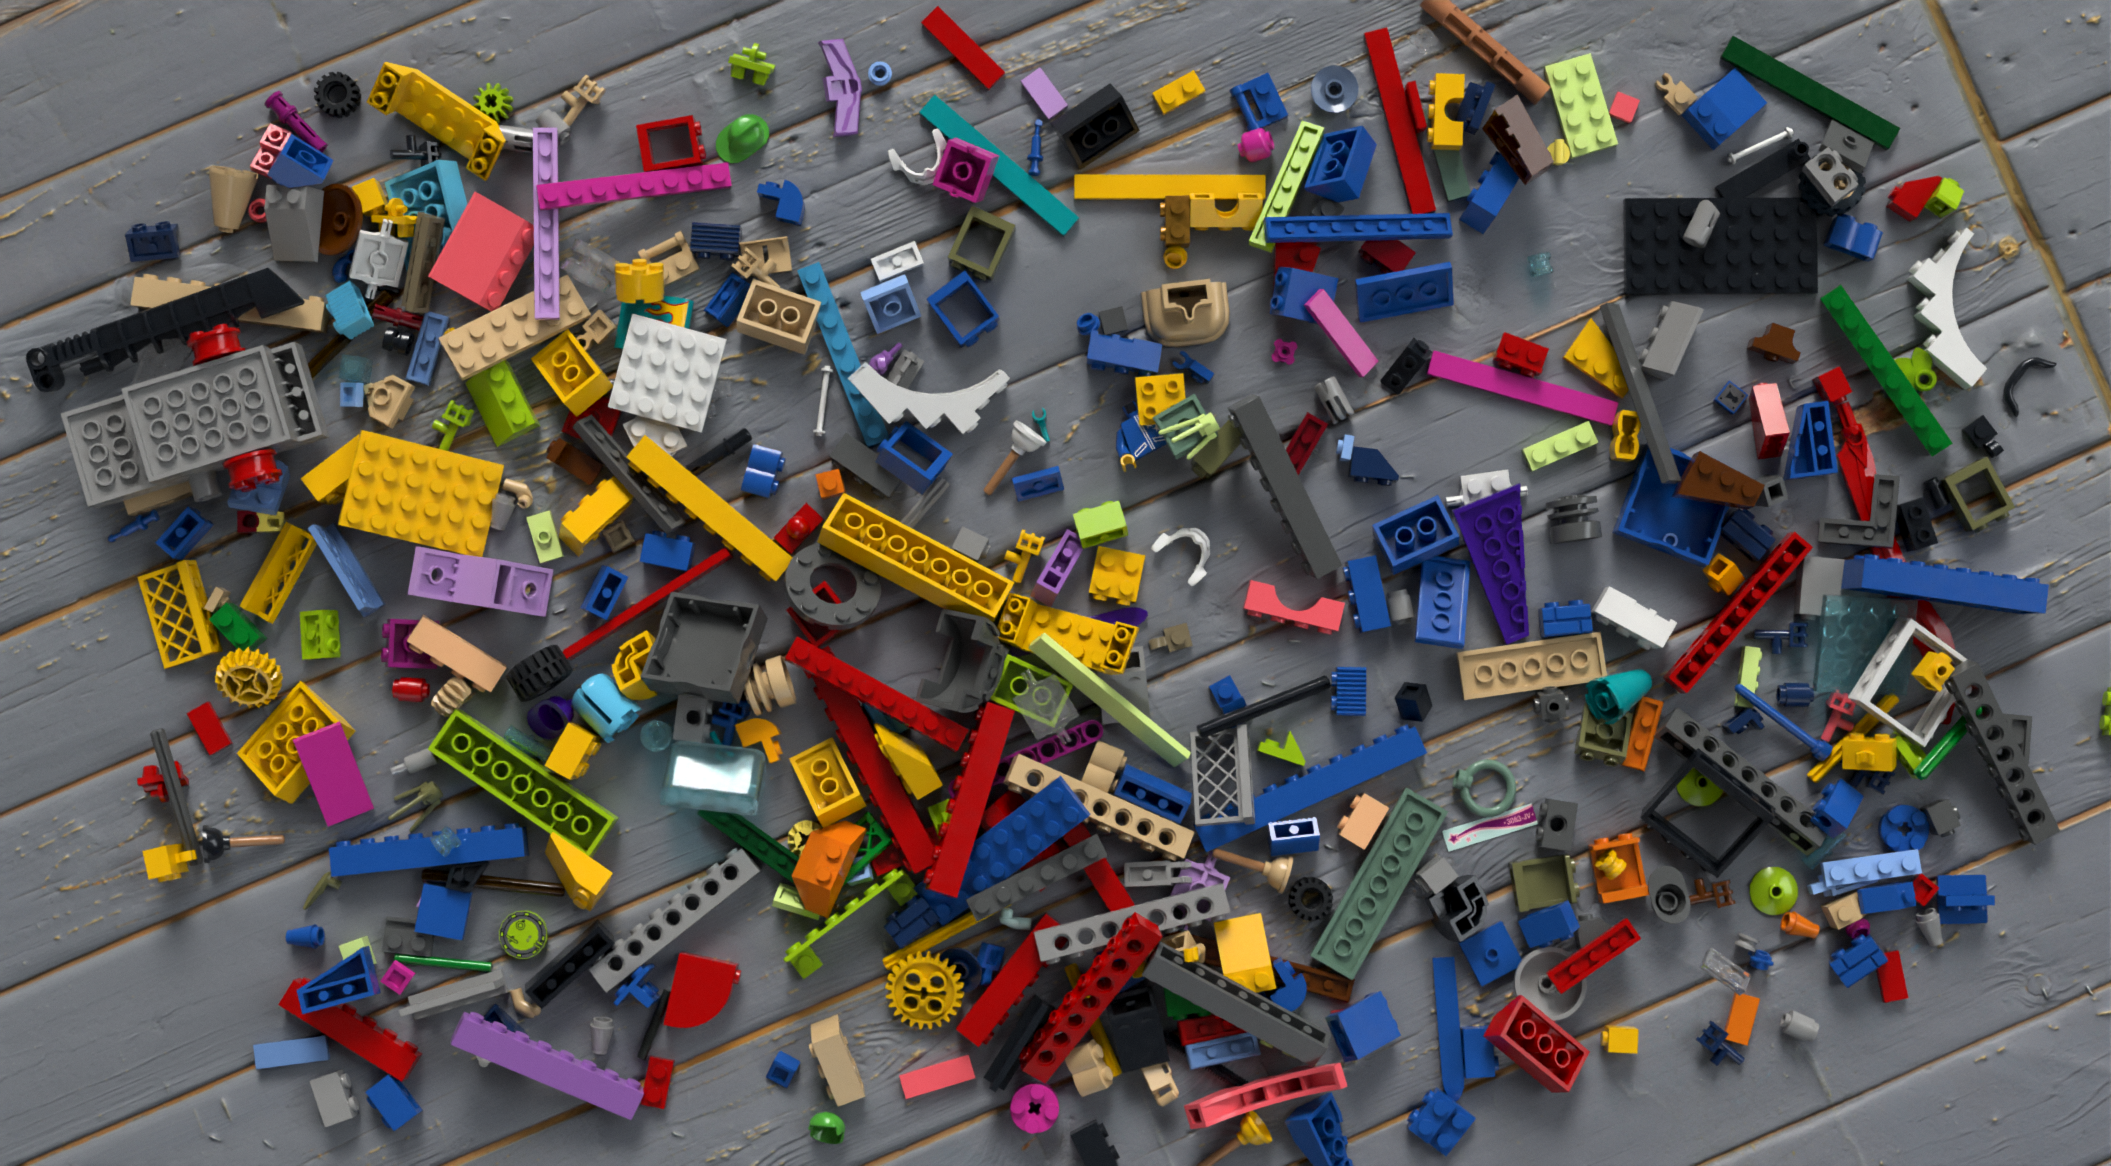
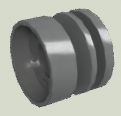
M1571 495L1546 503L1547 510H1558V513L1547 515V518L1559 520L1560 524L1549 528L1551 544L1577 542L1602 537L1600 521L1589 520L1588 518L1589 515L1599 512L1598 508L1587 509L1588 504L1597 503V496Z

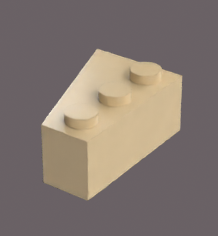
M837 1014L811 1024L812 1043L809 1044V1049L812 1057H817L820 1064L817 1067L821 1078H826L829 1084L826 1086V1090L830 1100L835 1099L839 1107L865 1097V1090L855 1060L852 1058L847 1046V1038L843 1036L840 1029V1019Z

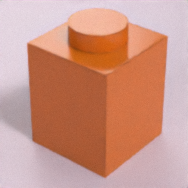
M840 469L815 474L820 496L823 500L842 496L843 493L847 494Z

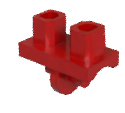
M174 761L181 787L189 786V779L183 774L182 765L178 761ZM155 765L144 766L142 778H137V785L142 786L146 793L150 792L152 798L159 797L162 803L168 802V792L163 776L159 774V768Z

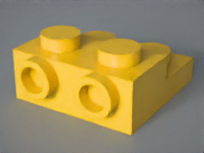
M1098 546L1089 593L1093 594L1092 599L1107 601V597L1117 599L1116 604L1130 606L1131 602L1136 603L1145 555Z

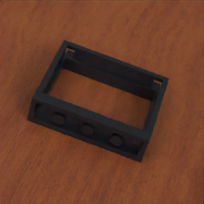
M1698 748L1642 809L1640 818L1648 824L1647 827L1649 829H1655L1659 832L1664 841L1670 845L1674 844L1687 859L1695 860L1700 864V868L1704 872L1707 870L1718 878L1773 820L1776 808ZM1693 767L1700 770L1758 816L1719 859H1716L1655 811L1659 804Z

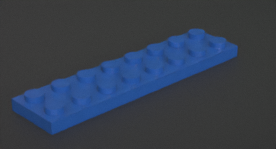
M1059 776L974 841L957 898L947 897L926 890L924 880L917 884L914 890L920 897L923 896L940 918L939 922L944 926L969 907L966 901L967 898L1008 878L1091 814L1062 776Z

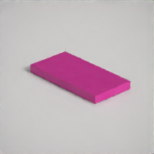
M340 721L293 739L328 827L374 809Z

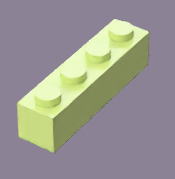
M1742 646L1737 684H1742L1755 694V690L1758 688L1756 679L1760 673L1758 664L1762 658V652H1760V648ZM1736 693L1734 706L1753 708L1750 702Z

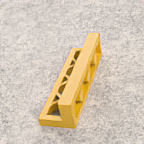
M286 521L240 604L241 608L260 616L269 623H274L317 545L309 532ZM305 538L310 539L305 549L302 550ZM296 560L294 569L290 571V565ZM284 581L283 589L278 592L280 583ZM272 603V608L269 614L267 615L264 612L266 611L268 605Z

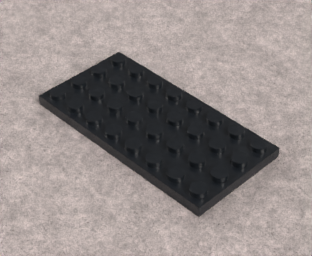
M1802 197L1625 198L1623 200L1624 295L1818 293L1817 210L1815 208L1811 209L1807 205V200H1803ZM1703 200H1709L1718 209L1720 215L1706 246L1698 248L1685 242L1683 236L1699 203Z

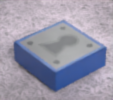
M1729 380L1714 398V401L1733 415L1748 397V394Z

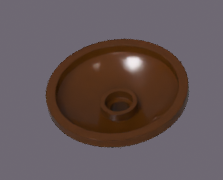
M331 184L322 189L324 197L319 252L325 255L336 256L347 251L358 238L359 231L362 228L363 210L361 201L352 188L342 184Z

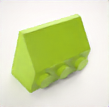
M504 360L474 375L465 383L497 447L540 426L508 361Z

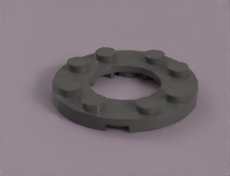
M817 543L802 549L792 558L785 574L784 591L790 606L807 622L813 625L815 622L827 626L830 630H844L862 624L873 614L880 599L881 582L877 573ZM828 565L837 569H844L853 577L856 583V593L847 602L840 604L827 603L813 593L810 586L812 573L818 568L827 567Z

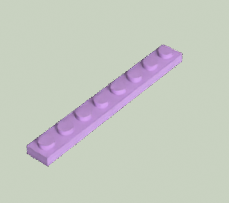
M533 128L535 320H560L559 208L540 211L536 185L558 182L557 128Z

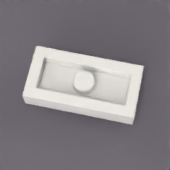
M915 241L871 258L880 282L924 265Z

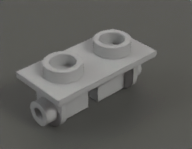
M904 349L886 379L897 386L908 389L925 361Z

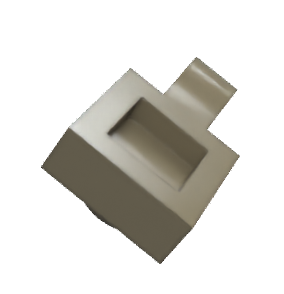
M1187 623L1162 629L1163 637L1148 641L1151 650L1167 646L1168 651L1173 652L1193 646Z

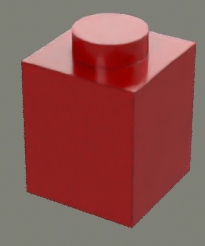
M1840 366L1812 379L1822 401L1832 402L1834 406L1846 401L1845 395L1852 392Z

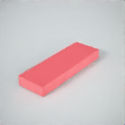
M967 1054L900 1074L899 1078L905 1098L908 1099L975 1079L976 1076L970 1056Z

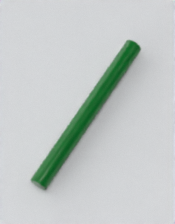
M395 953L394 961L397 960L402 964L484 972L492 971V962Z

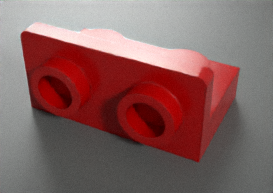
M1504 332L1493 360L1497 361V365L1502 368L1511 370L1513 367L1521 370L1520 374L1534 378V375L1537 377L1541 375L1549 348Z

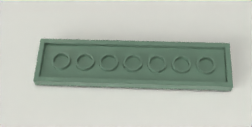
M1404 788L1310 953L1311 957L1349 979H1354L1448 811L1412 790Z

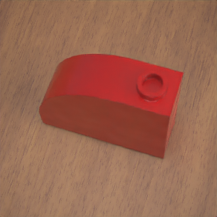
M684 951L680 952L663 1025L676 1028H690L704 1024L715 1017L729 1001L734 984H739L741 970H738L739 964Z

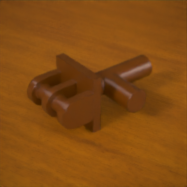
M1703 878L1693 880L1697 894L1689 896L1690 905L1716 900L1718 908L1736 904L1731 896L1733 890L1729 888L1730 879L1712 882L1713 891L1706 892ZM1717 886L1722 887L1721 892L1717 891ZM1720 896H1724V902H1720Z

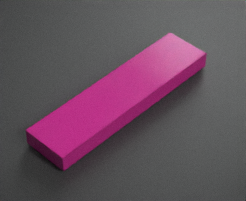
M1319 289L1304 304L1305 308L1358 377H1364L1377 364L1378 359L1326 291Z

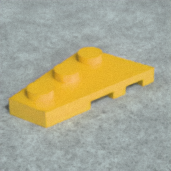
M1590 318L1563 356V359L1622 399L1629 389L1616 352L1593 319Z

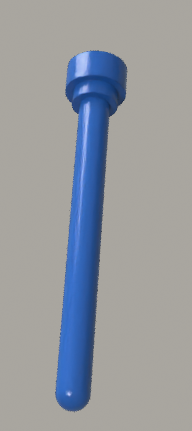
M1742 684L1735 686L1736 693L1810 747L1812 756L1820 762L1830 755L1833 747L1825 740H1815Z

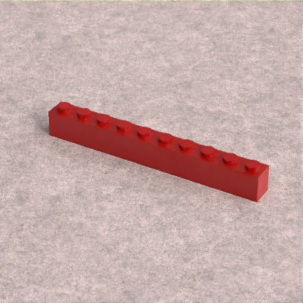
M830 646L821 649L836 657ZM804 671L808 679L813 678L816 684L813 690L818 699H824L827 705L824 711L830 722L835 720L839 728L835 730L841 743L846 741L850 749L846 752L852 764H858L861 770L858 773L864 786L869 785L872 791L869 797L875 807L880 806L883 812L880 818L886 829L889 827L892 829L895 836L891 837L896 849H902L906 857L902 860L909 872L913 870L914 874H918L931 867L934 862L931 859V855L935 846L903 784L891 767V762L882 753L879 743L874 736L876 733L859 700Z

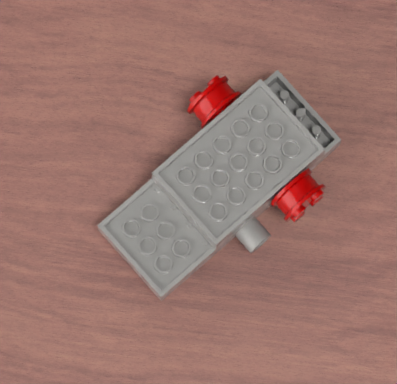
M220 324L214 326L213 330L209 332L198 331L189 334L190 339L186 343L188 348H192L194 353L193 367L121 388L123 395L61 413L87 506L99 509L186 481L190 483L195 502L210 500L222 495L216 472L228 469L231 482L228 483L229 488L241 490L242 492L254 490L256 485L261 483L270 485L279 482V477L283 473L281 469H277L274 456L277 453L329 438L302 345L292 342L272 349L261 345L246 350L241 347L239 342L240 329L235 327L228 328L227 324Z

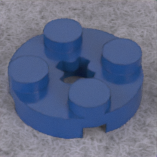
M1896 805L1888 810L1886 814L1882 815L1878 825V832L1881 840L1894 852L1920 850L1928 839L1929 824L1925 813L1910 805ZM1903 822H1906L1907 827L1910 828L1905 836H1902V832L1898 831V826H1902Z

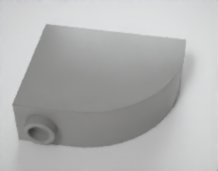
M1805 556L1797 565L1793 614L1801 615V620L1815 621L1816 617L1840 615L1857 607L1869 593L1841 589L1844 559Z

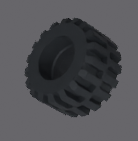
M550 645L515 665L507 673L506 679L520 701L527 702L560 684L570 676L573 668L559 646Z

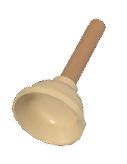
M1217 848L1212 853L1214 858L1262 872L1261 875L1267 876L1268 883L1277 889L1278 893L1282 894L1290 876L1293 857H1278L1272 863L1267 861L1262 863Z

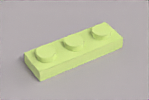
M1587 421L1524 448L1522 453L1532 472L1598 443V440L1590 422Z

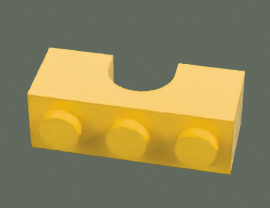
M1436 73L1433 80H1429L1428 95H1432V104H1428L1427 116L1428 119H1431V128L1427 129V142H1431V150L1459 151L1463 146V122L1450 120L1446 116L1444 108L1447 104L1461 103L1464 99L1465 74Z
M1190 193L1189 198L1190 227H1194L1195 230L1199 231L1208 230L1209 227H1218L1219 230L1223 231L1232 230L1233 227H1242L1243 230L1253 231L1263 210L1261 193H1237L1236 206L1227 212L1220 211L1215 207L1214 193Z

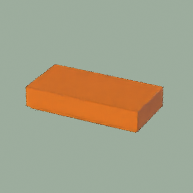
M1734 992L1724 1029L1729 1034L1725 1038L1726 1040L1748 1046L1760 998Z

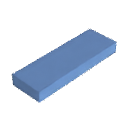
M429 311L424 314L406 380L426 386L431 385L442 348L438 338L447 331L450 321L449 317Z
M1248 1032L1184 1046L1189 1070L1261 1055L1257 1037Z
M327 1035L253 1045L256 1069L330 1059Z

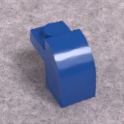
M784 180L782 189L779 188L780 185L768 181L766 184L759 183L757 189L759 197L779 201L775 216L777 220L801 226L805 202L797 186L788 180Z
M1280 957L1273 961V965L1284 984L1270 991L1269 996L1274 1003L1292 1012L1305 999L1307 992L1306 981L1302 973L1293 977L1292 975L1296 972L1288 960L1284 962Z

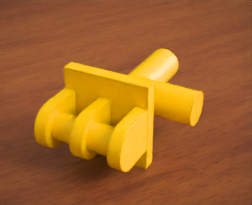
M1023 529L1015 547L1022 550L1021 555L1007 550L1004 558L1017 564L1012 579L1017 583L1022 582L1031 554L1039 555L1045 539L1043 536L1041 538L1036 537L1035 533L1027 534L1025 533L1026 530ZM1022 540L1028 541V544L1023 543ZM1032 543L1037 544L1038 548L1031 546Z

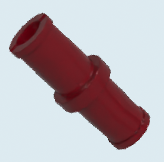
M375 303L372 319L393 323L395 327L400 325L420 331L423 316L403 312L398 307L396 310Z

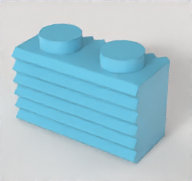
M350 280L325 295L328 301L326 308L336 320L333 322V325L340 335L344 334L349 339H353L358 334L369 330L370 327H374L360 289Z

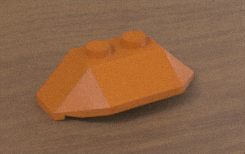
M844 820L810 833L792 874V879L806 910L829 918L867 832L866 828Z

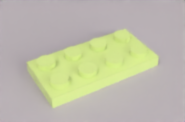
M1591 53L1545 66L1543 68L1548 85L1551 86V96L1566 145L1570 149V158L1573 159L1617 146L1618 141Z

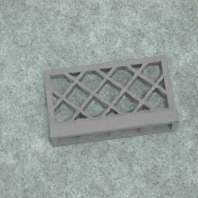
M1247 724L1237 725V728L1226 729L1206 737L1212 743L1204 752L1197 748L1196 739L1201 737L1197 732H1190L1196 827L1245 822L1246 825L1255 824L1250 732ZM1234 735V743L1228 750L1218 743L1224 736ZM1215 746L1224 752L1217 762L1207 756ZM1228 756L1235 761V767L1229 773L1220 766ZM1204 758L1213 765L1205 775L1198 770V765ZM1216 769H1219L1226 775L1218 786L1209 779ZM1229 779L1237 784V789L1231 796L1221 789ZM1205 781L1215 788L1207 798L1199 793V788ZM1218 791L1227 798L1219 809L1210 802ZM1232 802L1238 807L1239 816L1228 817L1223 811ZM1207 804L1216 811L1210 819H1201L1200 812Z
M503 969L408 996L410 1005L399 1009L400 1016L412 1014L414 1020L508 993L509 990Z

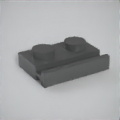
M387 916L382 952L431 957L434 935L414 932L417 919Z

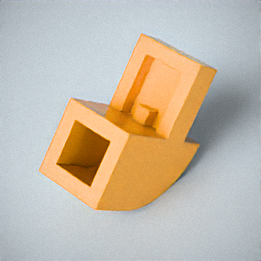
M762 718L749 719L735 725L743 748L762 742L769 763L781 760L780 755L783 754L781 745L778 740L774 741L773 737L782 734L777 725Z

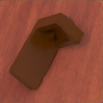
M558 438L557 441L553 440L546 451L548 453L547 459L589 485L593 484L603 468L601 463L561 438Z

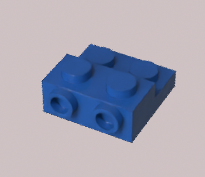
M1436 1087L1434 1091L1429 1090L1422 1099L1423 1105L1419 1110L1414 1109L1407 1118L1409 1122L1407 1127L1427 1144L1429 1143L1443 1155L1447 1156L1476 1118Z

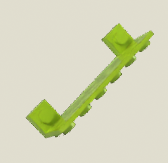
M897 869L892 870L883 877L885 882L879 886L877 883L863 892L866 897L862 900L856 897L844 907L846 912L842 915L836 912L824 922L826 927L822 930L816 927L805 936L806 942L801 944L798 941L785 951L787 956L783 959L784 962L790 961L801 977L805 979L824 965L810 944L885 888L889 890L900 906L904 905L917 895V892L914 890L915 883L904 869L899 872Z

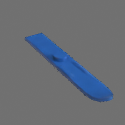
M1454 956L1436 957L1432 959L1442 1081L1447 1096L1454 1101H1458L1464 1089V1070Z

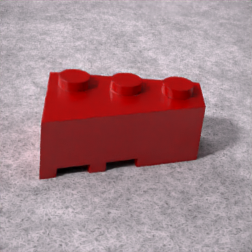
M1305 242L1276 243L1273 259V292L1278 267H1289L1313 272L1321 248Z

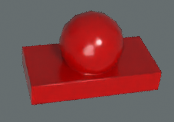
M805 503L773 538L792 554L824 519L810 505Z

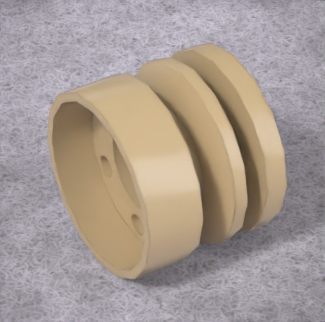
M781 655L765 661V672H762L757 663L753 664L754 675H752L751 670L749 672L744 693L756 716L763 714L762 703L768 712L772 711V699L776 700L780 708L796 704V696L790 674Z

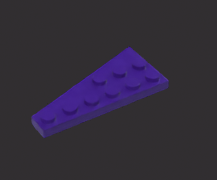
M1520 483L1452 510L1505 644H1510L1529 636Z

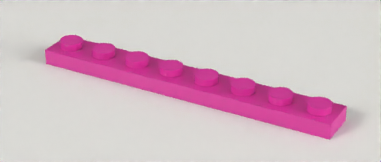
M728 163L540 184L536 185L541 211L731 188L732 184Z

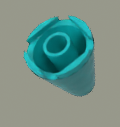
M1635 669L1591 680L1586 685L1588 694L1585 695V700L1588 708L1597 719L1602 718L1607 721L1605 724L1618 722L1652 688L1650 674L1643 669Z

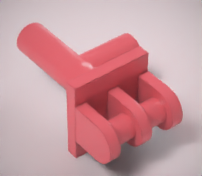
M1835 688L1831 692L1829 699L1825 702L1829 707L1833 708L1821 736V739L1830 742L1836 727L1849 732L1854 727L1853 722L1845 720L1841 716L1842 713L1853 716L1856 703L1848 698V693L1844 692L1841 694Z

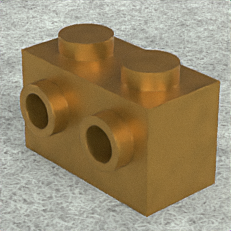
M1189 195L1165 196L1164 203H1160V217H1165V226H1160V241H1165V248L1170 246L1189 248Z

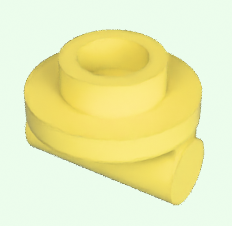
M1556 139L1547 148L1554 160L1553 165L1560 166L1568 161L1570 149L1564 143V139Z

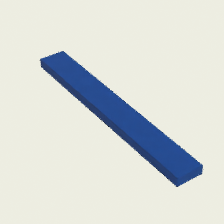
M1450 213L1265 217L1263 220L1266 243L1450 239L1453 236Z

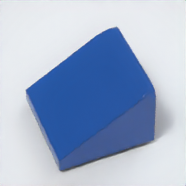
M779 1051L766 1078L787 1088L800 1061Z

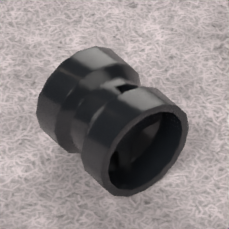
M389 326L383 337L382 348L387 351L396 350L399 354L408 356L413 345L414 334L407 331L402 333L397 328Z

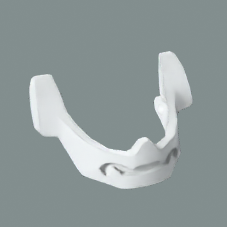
M938 128L932 131L937 152V161L933 168H925L923 173H915L907 168L896 151L891 149L888 150V157L893 170H902L909 181L920 185L933 183L943 156V150L947 145L941 131Z
M1182 528L1171 536L1162 533L1152 545L1151 549L1154 552H1158L1164 546L1173 543V540L1185 536L1191 537L1195 544L1200 545L1202 550L1200 562L1196 565L1194 573L1188 580L1190 586H1195L1207 574L1203 566L1210 556V541L1208 537L1197 528Z

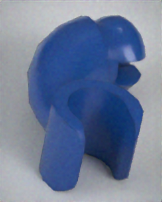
M350 250L347 255L341 257L333 266L332 275L335 282L341 283L347 280L346 268L349 263L352 264L355 250Z

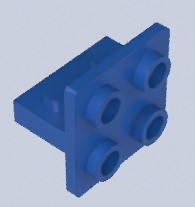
M1938 875L1936 877L1937 886L1939 887L1937 891V913L1940 915V924L1988 922L1987 905H1995V896L1987 894L1986 875Z
M653 963L648 966L645 964L640 966L631 975L633 981L630 984L627 982L614 994L617 999L613 1004L615 1006L620 1005L630 994L637 998L646 1008L655 1004L661 997L657 993L659 989L650 981L646 983L643 980L656 966Z

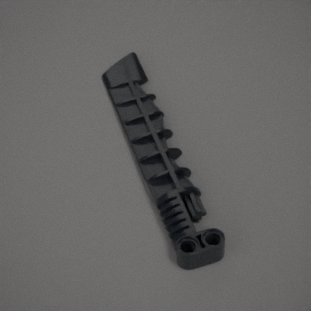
M265 268L93 328L89 334L84 331L82 336L76 334L73 339L67 337L65 342L58 340L57 345L50 343L38 348H32L26 354V362L38 390L41 392L58 391L65 383L60 365L97 353L98 357L80 363V371L83 372L84 376L105 369L110 372L114 370L115 366L128 358L133 363L138 362L137 352L150 344H153L158 354H162L164 351L161 340L180 338L182 343L187 345L186 342L191 333L198 331L209 332L213 330L214 326L220 324L228 325L233 322L236 328L240 327L238 318L255 307L261 319L303 305L305 301L270 268ZM40 352L44 356L43 364H41L38 360V354ZM48 375L51 376L53 379V385L51 387L47 384L46 381Z

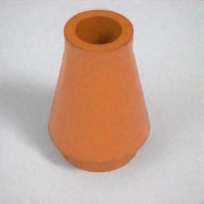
M1795 911L1791 913L1786 912L1782 917L1780 925L1781 930L1785 931L1787 935L1804 936L1813 939L1817 937L1820 929L1819 925L1812 923Z

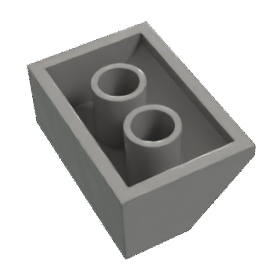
M1675 301L1670 302L1667 306H1662L1657 316L1660 322L1657 328H1652L1647 339L1650 341L1647 349L1641 351L1638 358L1643 372L1663 381L1674 376L1704 309Z

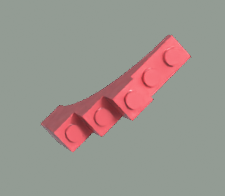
M1341 1062L1314 1067L1310 1065L1297 1066L1278 1075L1260 1077L1242 1086L1221 1089L1184 1105L1190 1129L1206 1128L1237 1115L1279 1102L1327 1091L1340 1090L1347 1087V1082Z

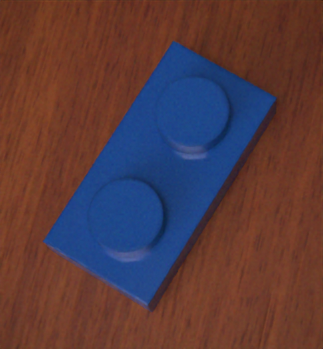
M1059 466L1012 478L1018 502L1064 490Z

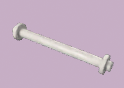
M1786 127L1784 132L1734 155L1732 152L1729 153L1727 160L1729 163L1735 164L1736 160L1785 137L1792 138L1794 132L1789 127Z
M831 366L821 368L824 375L817 429L813 430L816 436L825 434V431L822 430L830 372H833V369H830Z

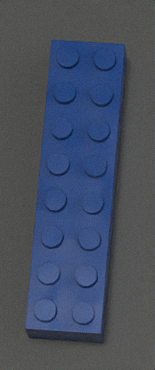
M1864 554V556L1854 555V559L1844 560L1841 589L2022 615L2046 614L2049 585L2039 583L2040 579L2037 578L2019 579L2016 575L2002 574V576L1994 575V572L1988 571L1971 572V569L1968 568L1948 569L1947 565L1933 564V566L1925 565V562H1902L1903 559L1898 558L1879 559V556Z

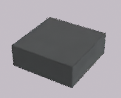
M1122 306L1099 312L1104 335L1128 330Z

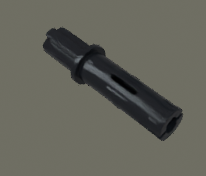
M743 428L730 438H724L722 443L689 465H686L687 470L691 471L700 466L691 472L697 477L731 454L734 455L736 450L752 440L750 432Z

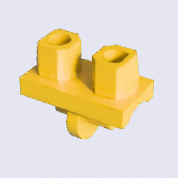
M392 198L385 205L384 209L388 211V214L371 215V222L379 223V232H381L383 219H387V221H393L390 235L396 236L395 224H397V237H414V224H416L417 216L403 215L407 212L408 208L400 198Z

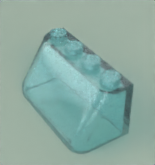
M677 741L673 743L669 751L661 789L660 805L757 816L764 795L766 756L757 749Z

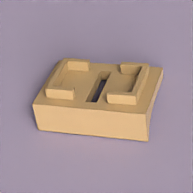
M787 236L739 243L742 256L746 252L744 249L747 247L762 260L758 265L760 269L765 264L763 246H767L768 257L777 264L769 274L792 271Z

